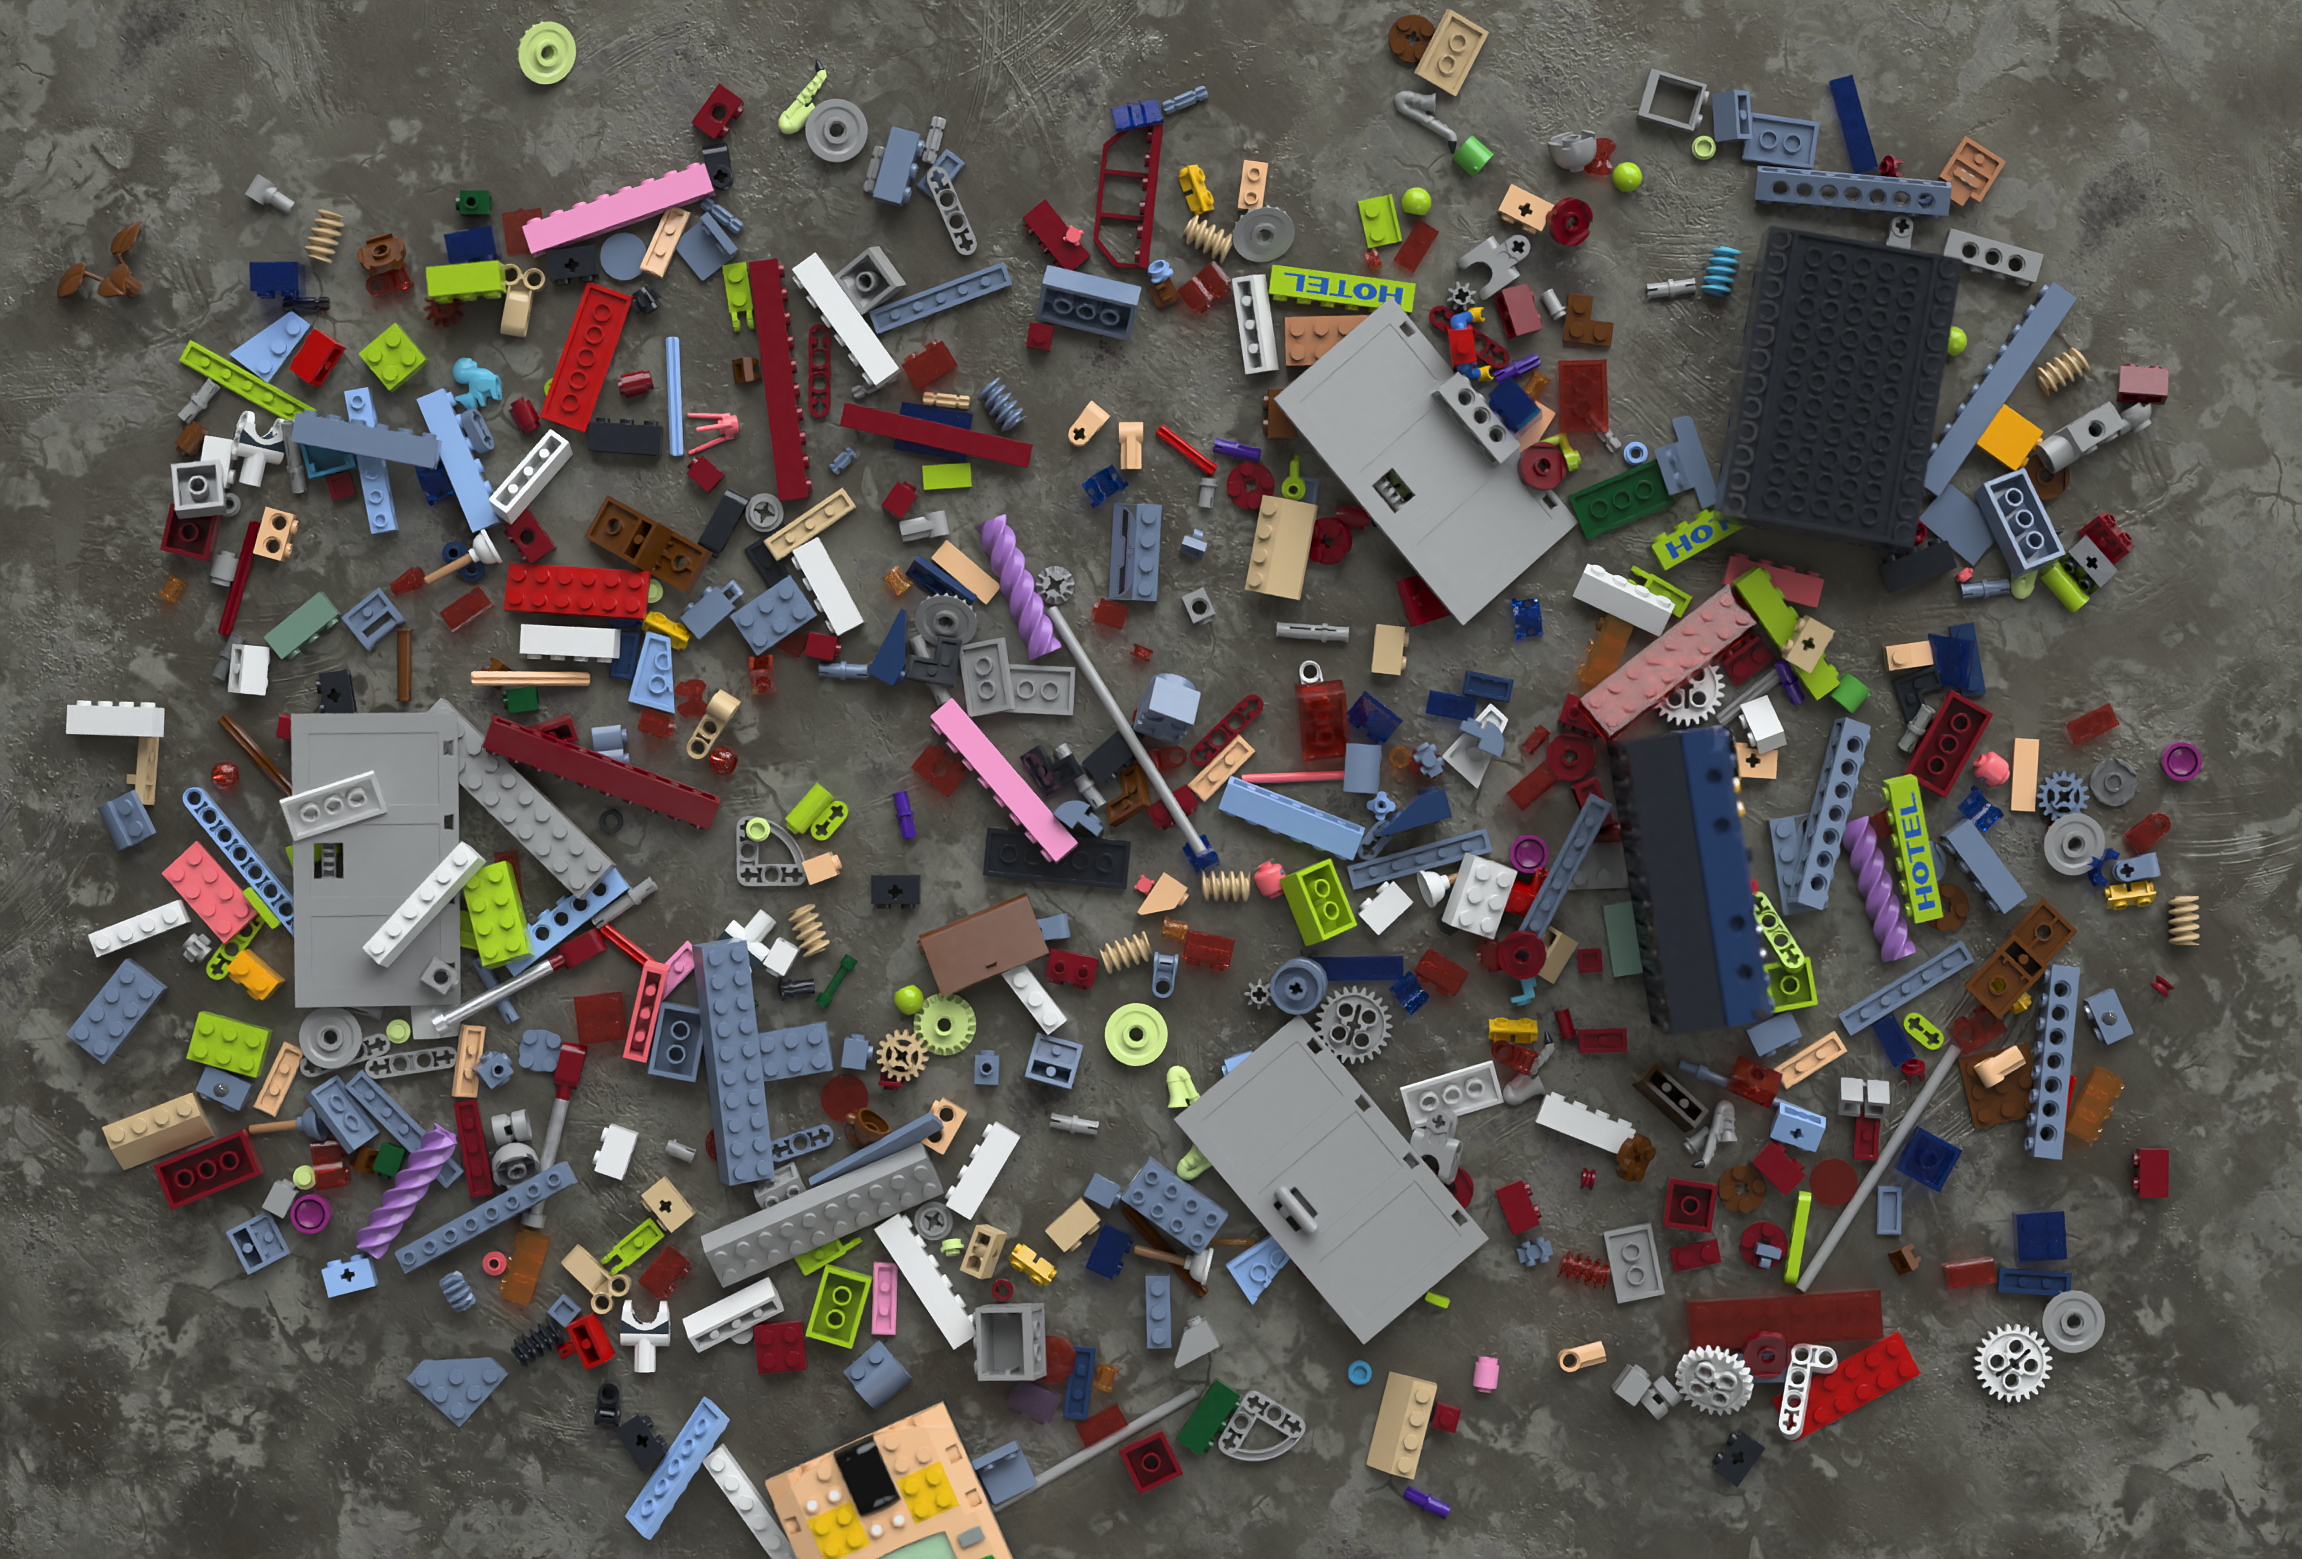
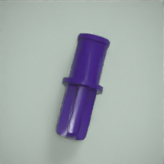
M1533 353L1515 362L1513 360L1512 364L1493 372L1499 386H1502V384L1517 377L1522 378V374L1539 367L1541 361L1538 355Z
M1217 437L1215 439L1213 453L1232 456L1235 460L1236 458L1259 462L1260 448L1240 444V441L1235 443Z
M1786 659L1776 661L1774 667L1781 680L1780 686L1785 689L1792 705L1804 701L1805 696L1798 685V677L1793 674Z
M907 791L894 793L892 796L897 811L895 818L899 820L902 838L904 840L915 838L916 831L912 818L914 811L911 812Z
M1408 1486L1403 1494L1405 1500L1421 1507L1422 1511L1427 1510L1442 1519L1446 1518L1451 1508V1505L1433 1498L1431 1493L1427 1495L1411 1486Z

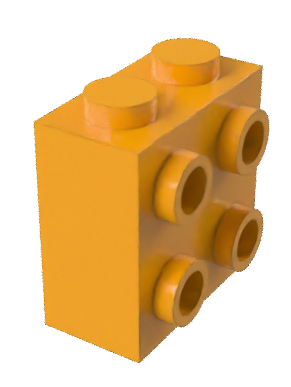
M2003 404L1974 446L2011 472H2014L2017 469L2024 468L2029 458L2026 456L2031 449L2035 451L2036 445L2042 442L2043 439L2040 436L2043 431Z
M251 949L242 950L226 968L230 972L228 976L237 984L243 983L249 988L247 993L255 1000L260 998L263 1001L271 998L286 981Z

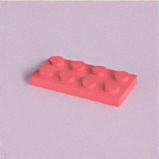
M200 841L192 844L162 872L165 878L224 944H228L259 915L258 911L242 893L243 890Z

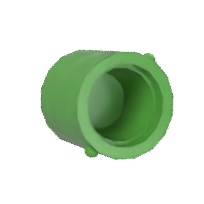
M1472 135L1452 157V160L1474 178L1494 154Z
M1846 673L1842 674V678L1839 681L1840 684L1832 689L1828 695L1839 706L1853 714L1865 698L1870 697L1871 691L1855 677Z

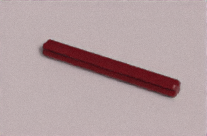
M251 520L249 523L234 580L231 584L218 628V634L229 637L233 630L255 555L253 551L261 522Z

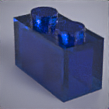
M1105 1222L1085 1268L1111 1280L1113 1275L1118 1276L1124 1264L1120 1261L1123 1253L1128 1254L1134 1242L1130 1240L1131 1233Z

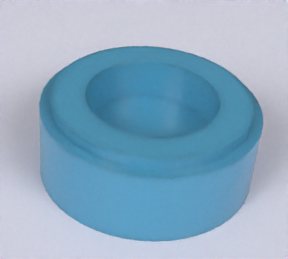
M1357 1360L1350 1364L1348 1377L1352 1383L1364 1385L1371 1379L1372 1370L1367 1362Z

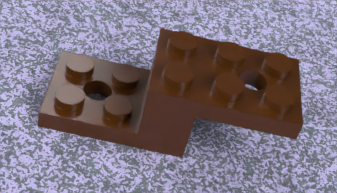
M609 495L606 496L584 536L635 566L649 571L652 575L688 595L691 594L713 554L711 551ZM618 521L619 526L617 530L612 532L613 524ZM685 558L684 566L678 568L679 561Z
M2041 898L1992 949L1995 953L1963 986L1997 1019H2000L2049 968L2047 963L2078 931L2044 898ZM2041 925L2048 926L2050 930L2048 937L2044 939L2037 935V929ZM1996 978H2000L2004 982V988L2000 992L1993 991L1991 987L1992 981Z

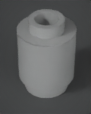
M221 550L220 554L215 553L210 572L212 583L230 586V582L234 580L239 559L234 558L235 553Z

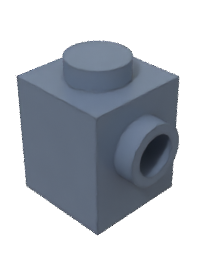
M851 1034L850 1038H845L841 1067L866 1070L867 1060L872 1061L873 1046H869L870 1040H865V1035Z
M981 1050V1054L975 1055L974 1084H999L1000 1055H995V1050Z

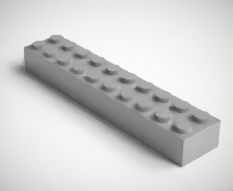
M440 698L427 713L458 712V782L578 899L584 900L617 865L512 763L510 764L504 755L499 754L495 756L487 753L485 748H482L484 736L450 702ZM452 740L443 741V754L452 755Z
M920 1142L701 1236L705 1255L724 1288L941 1195L944 1191L923 1143Z

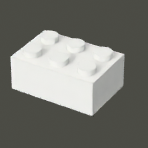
M1465 853L1442 921L1451 926L1494 940L1518 871L1508 866Z

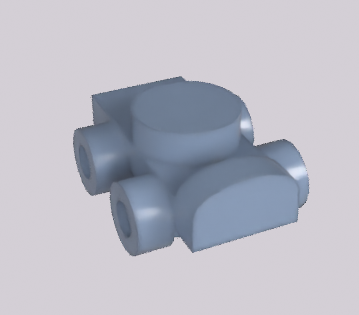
M1425 742L1414 748L1416 753L1412 756L1416 763H1423L1424 766L1420 767V770L1424 776L1429 774L1430 778L1443 772L1442 766L1445 763L1441 756L1436 758L1434 755L1438 752L1434 743L1429 746L1428 742Z
M1544 1237L1535 1239V1244H1530V1241L1522 1242L1521 1248H1517L1520 1263L1525 1262L1527 1267L1535 1265V1259L1538 1258L1540 1263L1550 1261L1549 1256L1553 1255L1550 1241H1545Z

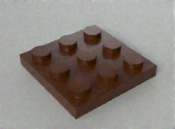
M2028 1042L2015 1045L2024 1057L2026 1064L2005 1075L2002 1081L1989 1088H1985L1974 1066L1989 1057L1999 1055L2012 1046L1957 1059L1975 1130L2025 1118L2031 1113L2032 1103L2029 1102V1094L2034 1084V1079L2031 1077L2034 1063Z

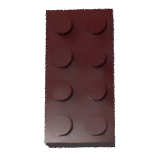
M1947 690L1929 722L1924 736L1920 738L1901 775L1912 774L1917 778L1920 786L1942 798H1947L1992 718L1993 713L1956 692Z
M248 1128L153 1165L171 1210L265 1173Z

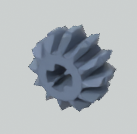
M451 1272L440 1280L439 1285L455 1312L465 1311L476 1303L474 1293L461 1272Z

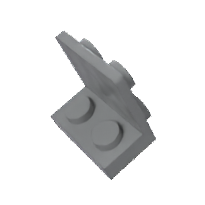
M794 1161L775 1170V1177L751 1182L755 1198L762 1210L807 1191Z

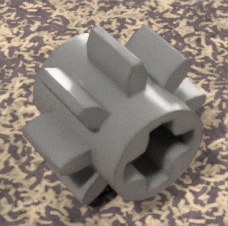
M1456 282L1455 290L1448 289L1452 297L1446 301H1453L1455 304L1453 310H1456L1458 306H1462L1465 312L1467 310V303L1475 304L1471 296L1476 294V291H1469L1470 283H1467L1465 287H1461L1460 283ZM1459 290L1463 294L1467 293L1468 295L1464 299V303H1461L1460 299H1455Z
M194 933L182 946L186 950L183 956L190 962H194L196 959L201 963L212 951L208 946L212 941L204 934L198 937Z
M1261 979L1258 980V985L1255 986L1249 982L1248 984L1252 989L1250 992H1244V995L1251 996L1248 1005L1255 1002L1257 1003V1008L1260 1009L1261 1003L1265 1002L1269 1006L1270 1003L1267 999L1268 996L1272 997L1267 989L1271 984L1268 983L1263 986L1261 985ZM1259 987L1262 988L1263 992H1266V996H1262L1260 1001L1257 1000L1256 996H1252V993L1257 992Z

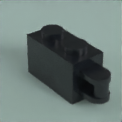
M1133 730L1139 741L1145 737L1143 733ZM1117 731L1082 763L1100 783L1105 781L1109 784L1118 776L1116 770L1122 765L1127 768L1136 760V757L1121 733Z

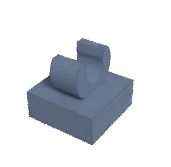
M1195 529L1192 538L1185 535L1179 552L1202 560L1208 544L1201 541L1204 532Z
M1756 1242L1754 1252L1761 1255L1758 1266L1769 1269L1771 1259L1780 1260L1782 1250Z

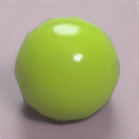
M1621 163L1614 169L1612 181L1614 186L1621 192H1632L1640 187L1642 173L1640 168L1634 163Z
M1413 187L1407 190L1401 200L1403 211L1407 213L1426 215L1431 208L1429 193L1420 187Z
M1951 326L1947 353L1953 357L1962 353L1967 345L1966 334L1962 329Z
M915 985L900 989L893 998L895 1007L907 1015L919 1011L924 1002L923 993Z

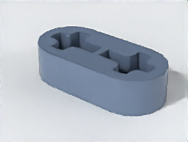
M476 408L462 412L461 422L475 450L480 454L494 448V440L481 413Z
M1386 820L1376 822L1361 840L1357 852L1362 859H1374L1392 838L1394 833L1389 834L1387 837L1385 835L1381 836L1379 840L1374 837L1373 832ZM1374 840L1376 844L1372 847L1373 855L1367 854L1364 856L1362 854L1364 851L1362 845H1369Z

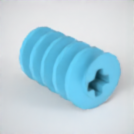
M1718 246L1719 248H1712L1711 253L1716 257L1709 258L1708 260L1713 266L1706 268V272L1711 276H1704L1703 278L1709 285H1703L1700 289L1706 294L1728 299L1723 294L1732 290L1726 286V283H1734L1729 274L1737 273L1731 266L1739 264V261L1734 256L1742 255V252L1725 246Z

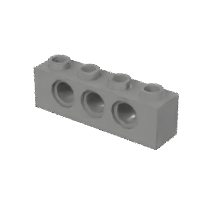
M1952 228L1947 231L1941 252L1942 255L1963 259L1962 265L1969 266L1968 270L1971 272L1982 274V271L1992 273L1991 277L2005 280L2008 277L2015 279V284L2025 287L2036 283L2044 254ZM1964 246H1969L1973 249L1974 254L1972 258L1968 259L1963 256L1962 249ZM1988 252L1996 255L1997 261L1995 265H1989L1986 262L1985 256ZM2010 259H2016L2019 262L2020 268L2017 272L2010 270L2008 266Z
M1459 372L1455 373L1431 394L1492 467L1501 464L1521 446L1517 441L1516 434L1502 424L1501 417L1495 411H1491L1486 405V399L1480 393L1474 391L1470 380L1465 375H1461ZM1459 394L1464 396L1466 400L1465 405L1460 404L1458 400ZM1474 413L1480 415L1481 424L1474 420ZM1490 431L1496 434V442L1490 439Z

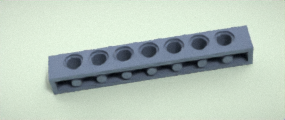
M1758 166L1755 200H1759L1762 204H1773L1774 201L1783 202L1786 206H1797L1798 203L1808 204L1807 206L1810 208H1822V205L1832 206L1834 210H1846V207L1856 208V211L1864 213L1870 212V209L1880 210V213L1892 215L1894 212H1904V215L1917 217L1919 214H1928L1930 218L1941 219L1943 216L1949 215L1952 187L1951 182ZM1778 182H1782L1787 188L1782 192H1778L1773 186ZM1806 184L1810 186L1811 190L1806 194H1802L1798 191V187ZM1830 186L1835 189V192L1831 196H1826L1822 193V189ZM1854 188L1859 191V195L1855 198H1850L1846 195V192ZM1873 191H1881L1884 194L1879 200H1874L1870 197ZM1898 193H1905L1908 196L1904 202H1898L1894 199ZM1922 195H1929L1932 200L1928 204H1922L1919 202V198Z
M1847 717L1838 718L1834 721L1787 903L1810 911H1821L1827 904V892L1834 878L1833 869L1840 855L1839 846L1846 832L1845 824L1847 816L1852 809L1853 793L1858 786L1859 770L1864 764L1863 755L1865 747L1870 741L1869 732L1871 726ZM1848 741H1849L1850 744H1851V750H1850V751H1849L1848 748H1847V743H1848ZM1842 764H1843L1844 767H1845V772H1844V774H1843L1842 771H1841V766H1842ZM1836 787H1837L1838 790H1839V795H1838V797H1837L1836 794H1835V789H1836ZM1830 810H1831L1832 813H1833V818H1832V820H1831L1830 817H1829V812H1830ZM1824 833H1825L1826 836H1827V841H1826V843H1825L1824 840H1823V834H1824ZM1818 856H1819L1820 859H1821V864H1820V866L1817 864V857H1818ZM1812 879H1813L1814 882H1815V887H1814V889H1812V887H1811V880H1812Z
M2048 965L2049 968L2041 975L2043 991L2038 999L2041 1011L2040 1017H2038L2036 1022V1030L2039 1032L2038 1041L2034 1044L2036 1063L2033 1065L2031 1072L2034 1084L2029 1094V1102L2032 1105L2031 1113L2027 1116L2029 1136L2025 1139L2024 1148L2027 1151L2026 1157L2062 1160L2080 968ZM2056 984H2059L2062 988V993L2059 997L2054 992ZM2054 1008H2057L2060 1014L2057 1020H2054L2052 1017V1010ZM2052 1032H2055L2057 1035L2055 1044H2052L2049 1039ZM2049 1056H2052L2055 1060L2053 1068H2050L2047 1064ZM2048 1079L2053 1085L2050 1092H2047L2045 1089V1083ZM2045 1104H2048L2050 1107L2048 1116L2043 1114L2042 1109ZM2042 1128H2046L2048 1131L2046 1140H2043L2040 1136Z
M560 1162L394 1253L405 1274L414 1272L578 1183L568 1162Z

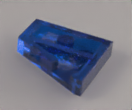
M1929 633L1928 639L1942 684L1964 689L1969 688L1975 640Z

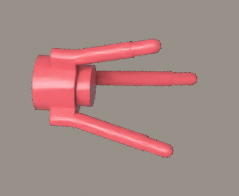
M730 413L687 414L689 418L722 419L718 420V424L697 427L696 431L702 432L719 429L720 435L725 434L688 451V455L701 452L726 440L734 439L735 434H740L736 415L730 416Z

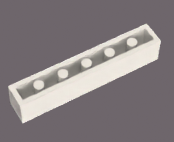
M816 252L792 269L796 274L792 277L800 289L805 287L809 292L806 298L814 309L819 306L824 314L820 316L828 328L831 326L835 328L837 334L834 337L842 347L847 345L850 349L849 358L855 366L860 364L865 372L862 376L870 386L875 384L877 388H880L901 372Z
M461 841L362 948L378 964L388 968L486 861L470 845Z
M900 1212L896 1213L876 1226L874 1230L952 1348L956 1349L976 1335V1326H973L972 1321L973 1314L968 1316L964 1310V1307H966L964 1300L959 1294L954 1295L950 1289L953 1286L952 1282L946 1274L942 1276L938 1271L937 1267L940 1266L933 1254H927L924 1249L927 1245L920 1234L915 1236L911 1230L913 1224L906 1214L902 1216Z
M722 1443L708 1453L702 1461L771 1559H797L782 1524L726 1446Z

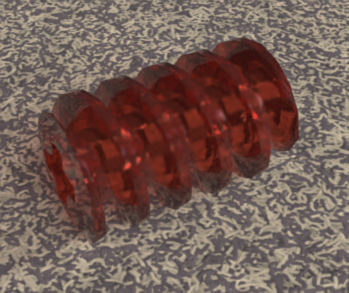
M1568 1250L1561 1258L1557 1278L1564 1272L1566 1273L1567 1281L1574 1275L1575 1283L1584 1278V1286L1593 1281L1594 1289L1601 1283L1604 1290L1610 1273V1262L1606 1260L1601 1266L1600 1258H1596L1592 1263L1590 1255H1587L1583 1260L1582 1253L1578 1252L1573 1258V1251Z

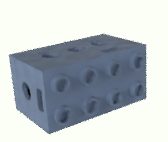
M1150 1155L1121 1195V1199L1199 1255H1201L1228 1217L1226 1209L1185 1180L1179 1178L1178 1175Z

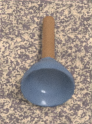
M313 1107L306 1109L302 1117H297V1120L250 1125L248 1129L251 1135L298 1129V1131H304L308 1137L318 1141L326 1140L329 1133V1128Z

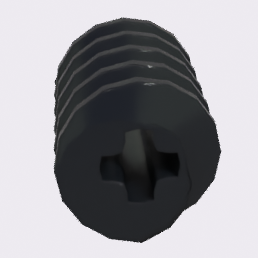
M549 1318L545 1319L546 1327L540 1323L537 1324L538 1332L530 1328V1337H527L524 1333L521 1334L523 1342L520 1343L517 1339H513L515 1347L510 1348L522 1367H528L527 1360L534 1363L536 1361L535 1354L543 1357V1349L551 1352V1344L555 1347L560 1346L559 1338L565 1341L557 1326Z

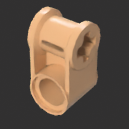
M1091 401L1070 428L1068 433L1070 443L1076 447L1084 446L1100 430L1110 415ZM1076 430L1077 432H1079L1080 430H1083V437L1085 439L1082 440L1079 438L1076 441L1074 439L1075 433L1073 431Z

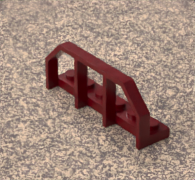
M1161 123L1133 128L1135 130L1148 131L1147 143H1151V152H1146L1144 167H1149L1148 173L1106 169L1108 148L1131 129L1119 131L1103 144L1093 241L1115 268L1148 271L1163 124ZM1105 175L1143 179L1142 191H1146V200H1141L1139 215L1144 216L1101 212ZM1101 218L1143 222V225L1138 224L1137 239H1141L1140 249L1136 248L1134 263L1139 264L1122 263L1115 260L1098 239Z

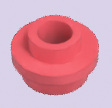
M492 1251L484 1257L482 1265L488 1274L499 1275L506 1269L507 1260L502 1253ZM492 1259L498 1261L499 1265L497 1268L491 1267L490 1261Z

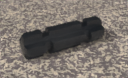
M284 298L282 306L284 311H294V309L297 311L317 310V308L319 310H329L330 298Z

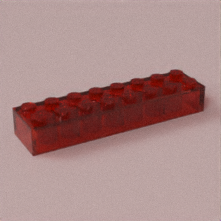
M1727 584L1579 699L1578 709L1608 743L1757 628L1759 619L1732 587Z
M1877 1287L1685 1300L1688 1348L1696 1351L1699 1346L1706 1350L1707 1345L1712 1350L1716 1349L1717 1346L1720 1349L1744 1348L1750 1335L1765 1331L1781 1333L1785 1336L1789 1345L1884 1338L1881 1291Z

